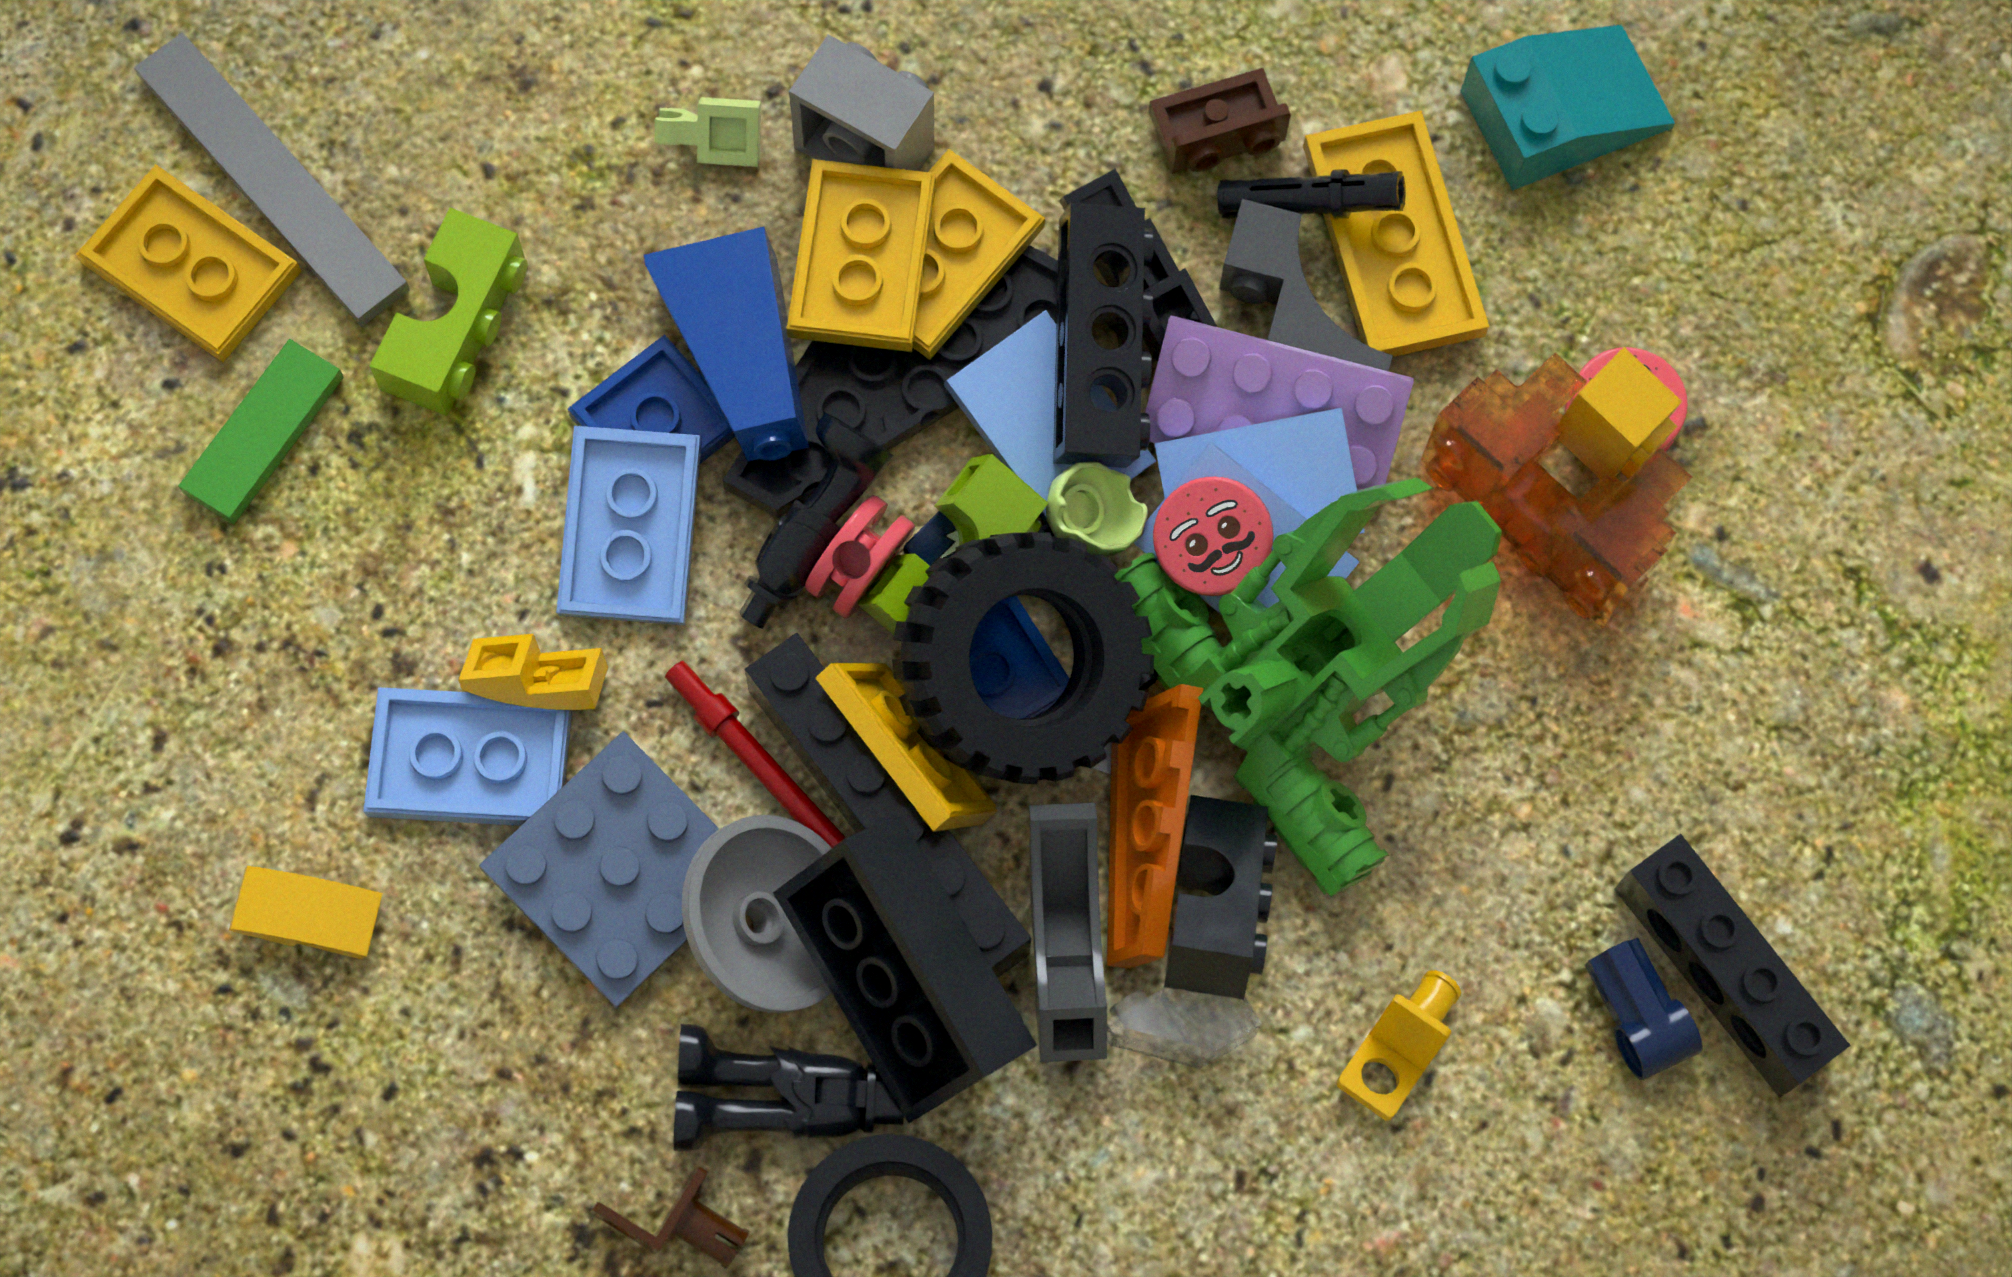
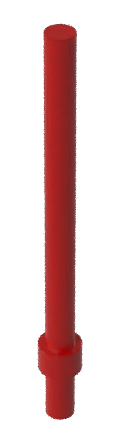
M684 660L675 664L666 673L665 678L696 711L693 717L694 720L711 738L718 736L796 822L811 829L828 843L831 848L846 839L838 828L737 719L739 711L723 693L715 695Z

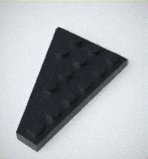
M1029 245L930 360L914 348H912V352L812 340L796 365L809 448L792 451L789 455L777 460L757 459L748 461L743 451H741L723 479L724 489L770 515L780 518L788 512L795 500L801 503L807 500L820 484L830 465L829 451L819 441L816 434V426L825 412L855 428L887 450H891L958 409L959 405L944 386L946 380L1046 310L1056 323L1058 260Z

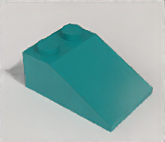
M1622 24L1525 36L1472 56L1460 90L1512 191L1673 129L1675 125L1670 112Z

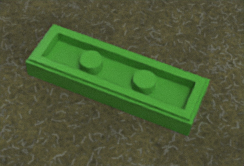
M289 339L178 485L182 493L234 525L343 380L344 376L341 370Z

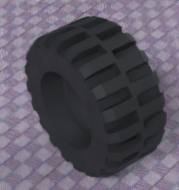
M1021 532L990 535L986 539L971 540L955 547L956 553L949 558H939L925 571L929 578L923 586L912 587L904 604L911 608L906 622L897 621L893 640L901 641V659L892 660L893 677L903 681L906 694L900 696L899 700L906 716L916 718L920 724L917 733L929 746L939 748L945 753L944 759L960 768L974 771L978 775L1017 784H1037L1038 780L1057 782L1074 777L1075 768L1079 766L1093 768L1107 758L1104 747L1108 743L1122 744L1133 730L1131 725L1125 721L1131 710L1143 712L1149 693L1138 688L1141 674H1153L1154 655L1143 654L1141 638L1152 636L1148 616H1136L1132 605L1137 603L1140 597L1131 582H1119L1114 577L1117 566L1104 555H1091L1088 553L1086 544L1071 538L1052 537L1050 533ZM1018 595H1028L1043 599L1060 613L1069 629L1074 652L1071 676L1062 695L1045 712L1036 717L1026 719L1008 718L987 707L974 686L969 662L973 635L983 616L997 602Z

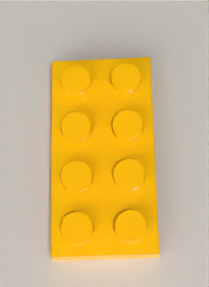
M1422 111L1305 135L1303 149L1312 177L1327 176L1331 174L1332 170L1347 169L1350 174L1360 175L1402 171V176L1405 179L1406 197L1403 211L1351 212L1349 218L1334 219L1332 213L1323 214L1361 342L1378 351L1396 357L1486 337L1489 323Z

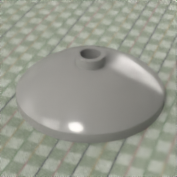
M755 815L734 821L717 830L695 853L686 873L682 892V917L686 937L691 951L705 975L720 991L732 1000L745 1007L766 1013H788L801 1010L820 1002L831 994L830 989L773 892L832 848L811 829L787 818L772 815ZM745 914L750 916L753 921V932L747 926Z

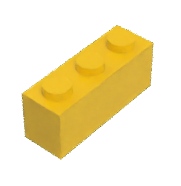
M1623 347L1578 392L1552 434L1606 485L1619 472L1630 480L1651 459L1667 440L1666 438L1678 427L1670 419V416L1683 401Z

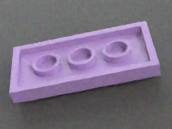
M1171 315L1167 324L1145 411L1150 417L1149 442L1160 443L1342 408L1356 488L1359 491L1386 483L1414 378Z

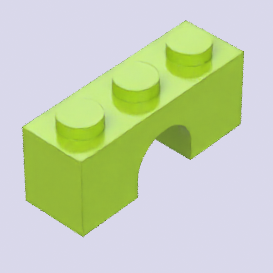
M451 207L423 260L432 285L458 296L455 305L446 315L432 321H419L396 312L369 365L381 391L448 416L456 398L462 400L468 394L475 377L476 367L473 365L482 345L488 347L495 340L502 320V313L499 311L508 293L515 294L518 292L528 268V261L524 257L518 233Z
M993 454L971 457L934 507L954 524L960 546L971 540L986 539L990 535L1038 532L1041 522L1037 518L1048 505V502ZM915 553L896 555L859 602L858 606L894 635L897 621L906 622L911 609L904 604L913 586H923L929 577L925 571L930 566Z

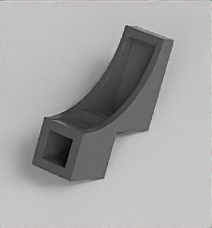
M1242 199L1226 254L1219 289L1230 292L1233 297L1245 303L1261 304L1269 302L1277 304L1267 339L1269 341L1389 371L1393 355L1367 346L1347 334L1323 311L1310 291L1299 257L1298 239L1302 214Z
M1096 804L1029 805L1030 905L1035 954L1036 1020L1040 1062L1107 1059V1001L1100 925Z

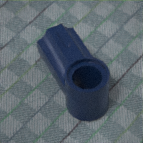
M1639 938L1626 940L1590 959L1585 964L1616 1024L1614 1035L1618 1049L1635 1077L1639 1080H1645L1702 1052L1701 1036L1692 1016L1677 999L1671 1000Z

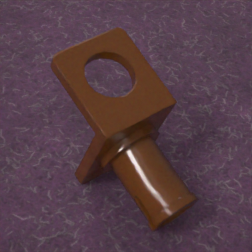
M700 1166L690 1176L655 1235L647 1232L599 1201L594 1204L589 1212L654 1254L661 1250L667 1239L673 1241L677 1236L721 1263V1266L725 1269L729 1267L738 1252L716 1239L715 1234L739 1248V1246L743 1245L750 1232L746 1228L742 1229L698 1201L701 1194L696 1191L708 1171Z

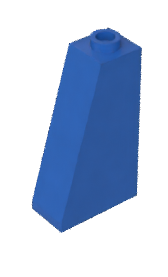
M765 227L645 254V266L746 459L748 461L757 459L777 460L789 455L792 451L809 448L791 338L787 336L788 319L778 259Z

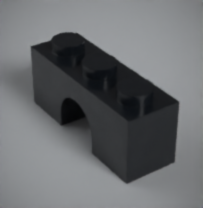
M1197 795L1190 796L1182 837L1176 886L1199 889L1213 896L1200 897L1178 894L1170 934L1164 987L1244 1000L1250 973L1262 975L1268 935L1256 933L1257 922L1267 924L1273 885L1261 883L1262 873L1272 874L1277 847V835L1266 833L1268 807Z

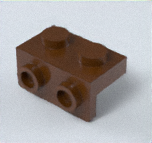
M1264 68L1151 100L1148 110L1172 174L1188 169L1192 172L1206 171L1220 164L1225 158L1245 152L1249 155L1266 153L1277 147L1280 142L1286 140L1291 118L1287 104L1278 105Z

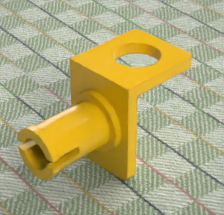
M1428 970L1409 1000L1400 994H1396L1337 1079V1087L1386 1121L1391 1120L1452 1033L1450 1028L1444 1025L1442 1021L1452 1005L1461 996V989L1456 981L1443 972ZM1371 1062L1386 1065L1396 1078L1395 1090L1388 1094H1377L1371 1091L1362 1079L1361 1071L1363 1066Z

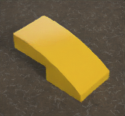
M534 634L476 638L472 641L458 681L463 691L507 704L553 710H586L596 708L608 665L602 648L541 653Z
M246 866L229 931L291 947L301 944L362 960L368 954L383 893L296 873Z

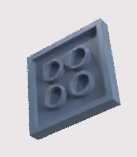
M622 731L493 851L479 867L611 1005L617 1009L688 941L682 917V892L685 876L695 853L719 828Z

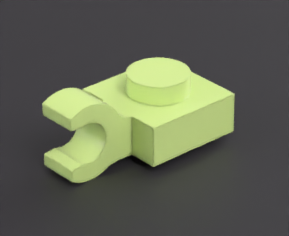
M701 97L698 102V114L678 108H660L659 117L655 118V143L664 145H697V163L757 167L759 164L761 101Z

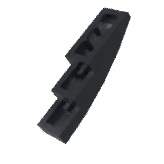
M1116 168L1070 192L1059 200L1064 211L1070 203L1136 207ZM1151 218L1145 220V228L1153 230L1154 251L1150 266H1144L1143 289L1152 291L1153 310L1149 327H1143L1142 340L1158 362L1171 315L1217 327L1186 268L1181 271L1178 270ZM1096 263L1095 265L1107 285L1111 288L1119 287L1120 280L1116 270L1108 264Z

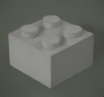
M828 34L789 90L794 148L817 160L920 171L934 150V92L915 74L908 71H900L898 73L878 62L875 56L864 46L855 42L845 44Z

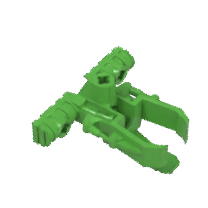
M1417 477L1380 484L1342 495L1337 501L1330 503L1307 519L1295 531L1277 536L1273 542V551L1259 567L1255 566L1251 569L1232 593L1222 596L1219 600V611L1233 637V640L1224 647L1216 639L1217 634L1208 624L1209 612L1202 598L1198 594L1180 587L1169 578L1156 561L1158 559L1154 553H1147L1131 562L1132 565L1130 567L1122 569L1114 575L1119 582H1131L1139 595V601L1132 605L1136 616H1148L1152 636L1141 638L1143 654L1154 655V669L1159 674L1157 678L1166 690L1180 684L1204 688L1203 693L1198 697L1201 707L1206 706L1212 709L1217 719L1232 732V735L1228 737L1230 741L1248 753L1233 776L1242 789L1247 788L1255 798L1253 801L1254 805L1268 807V816L1275 824L1273 826L1275 832L1284 840L1304 869L1308 867L1317 878L1315 883L1323 894L1328 893L1330 897L1362 882L1372 873L1371 870L1379 867L1385 861L1384 858L1389 856L1385 849L1381 850L1373 840L1375 836L1365 825L1367 815L1358 797L1342 783L1330 780L1323 770H1318L1312 762L1313 757L1311 754L1320 746L1339 762L1352 760L1362 755L1366 747L1380 738L1386 732L1387 726L1406 711L1424 704L1428 697V688L1442 675L1455 658L1464 640L1489 624L1501 584L1495 564L1490 560L1498 552L1502 530L1478 501L1450 505L1401 553L1355 591L1343 577L1327 576L1380 505L1434 489ZM1282 561L1286 569L1271 587L1280 601L1267 608L1256 598L1268 585L1270 573ZM1455 594L1454 599L1442 615V626L1402 652L1395 642ZM1385 692L1395 703L1382 714L1369 716L1359 725L1356 724L1353 715L1370 697Z

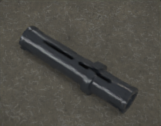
M1347 169L1332 170L1330 175L1318 177L1221 180L1217 190V205L1219 214H1222V219L1237 218L1242 199L1302 215L1332 213L1334 219L1349 218L1351 212L1403 211L1406 197L1405 179L1402 176V171L1360 175L1350 174Z

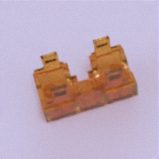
M1554 353L1520 386L1514 385L1498 369L1484 381L1477 377L1438 414L1420 460L1425 464L1429 477L1441 489L1447 492L1455 491L1465 502L1478 501L1502 530L1501 535L1517 549V556L1522 564L1536 576H1546L1563 592L1566 604L1575 614L1585 620L1593 619L1603 629L1642 591L1649 580L1647 576L1660 563L1668 551L1665 547L1673 540L1676 532L1663 521L1670 514L1664 506L1693 477L1662 448H1659L1625 482L1619 481L1615 476L1611 478L1606 474L1578 500L1539 464L1541 455L1562 434L1557 428L1559 421L1563 417L1559 410L1585 386L1587 380L1557 353Z

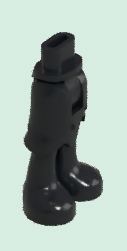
M827 412L823 414L816 426V434L819 441L829 451L831 458L827 472L816 490L804 503L795 500L787 514L781 516L755 560V566L758 571L756 577L748 576L744 583L752 591L739 613L746 621L761 629L764 628L776 606L785 609L799 595L815 564L840 531L841 527L835 523L862 496L869 486L882 475L894 457L889 450Z
M681 1024L678 1088L701 1089L717 1086L773 1087L779 1100L724 1099L693 1091H677L673 1151L688 1152L698 1150L708 1137L729 1132L770 1131L790 1133L793 1139L803 1137L807 1139L836 1138L848 1136L860 1129L864 1133H873L874 1124L903 1125L904 1123L903 1113L879 1072L876 1071L873 1062H868L864 1069L863 1064L846 1057L803 1052L790 1046L788 1050L769 1046L772 1055L734 1053L716 1048L704 1027Z

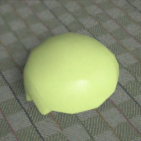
M1079 462L1069 466L1052 481L1048 492L1046 516L1050 529L1056 538H1071L1087 545V552L1091 555L1110 556L1126 550L1142 536L1148 516V507L1146 504L1139 503L1134 499L1130 490L1131 478L1128 475L1110 470L1099 462Z

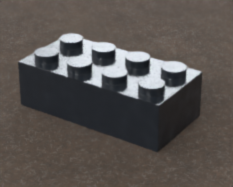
M899 813L842 840L773 892L908 1123L915 1121L1038 1046Z

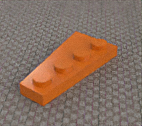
M1180 684L1148 698L1143 712L1131 710L1125 721L1131 725L1133 730L1122 744H1111L1107 966L1131 969L1162 959L1165 956L1201 710V702L1198 697L1203 693L1204 688Z

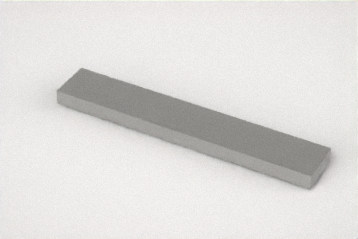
M183 32L134 67L142 82L361 327L410 291L407 281Z

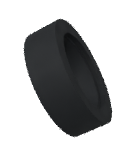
M896 1134L875 1135L853 1141L837 1149L821 1161L809 1174L795 1198L790 1214L787 1237L788 1253L795 1277H833L825 1260L823 1244L828 1218L837 1202L850 1189L866 1180L881 1176H902L917 1180L936 1192L949 1208L956 1224L958 1248L952 1268L946 1277L987 1276L993 1235L986 1199L968 1169L952 1154L929 1141Z

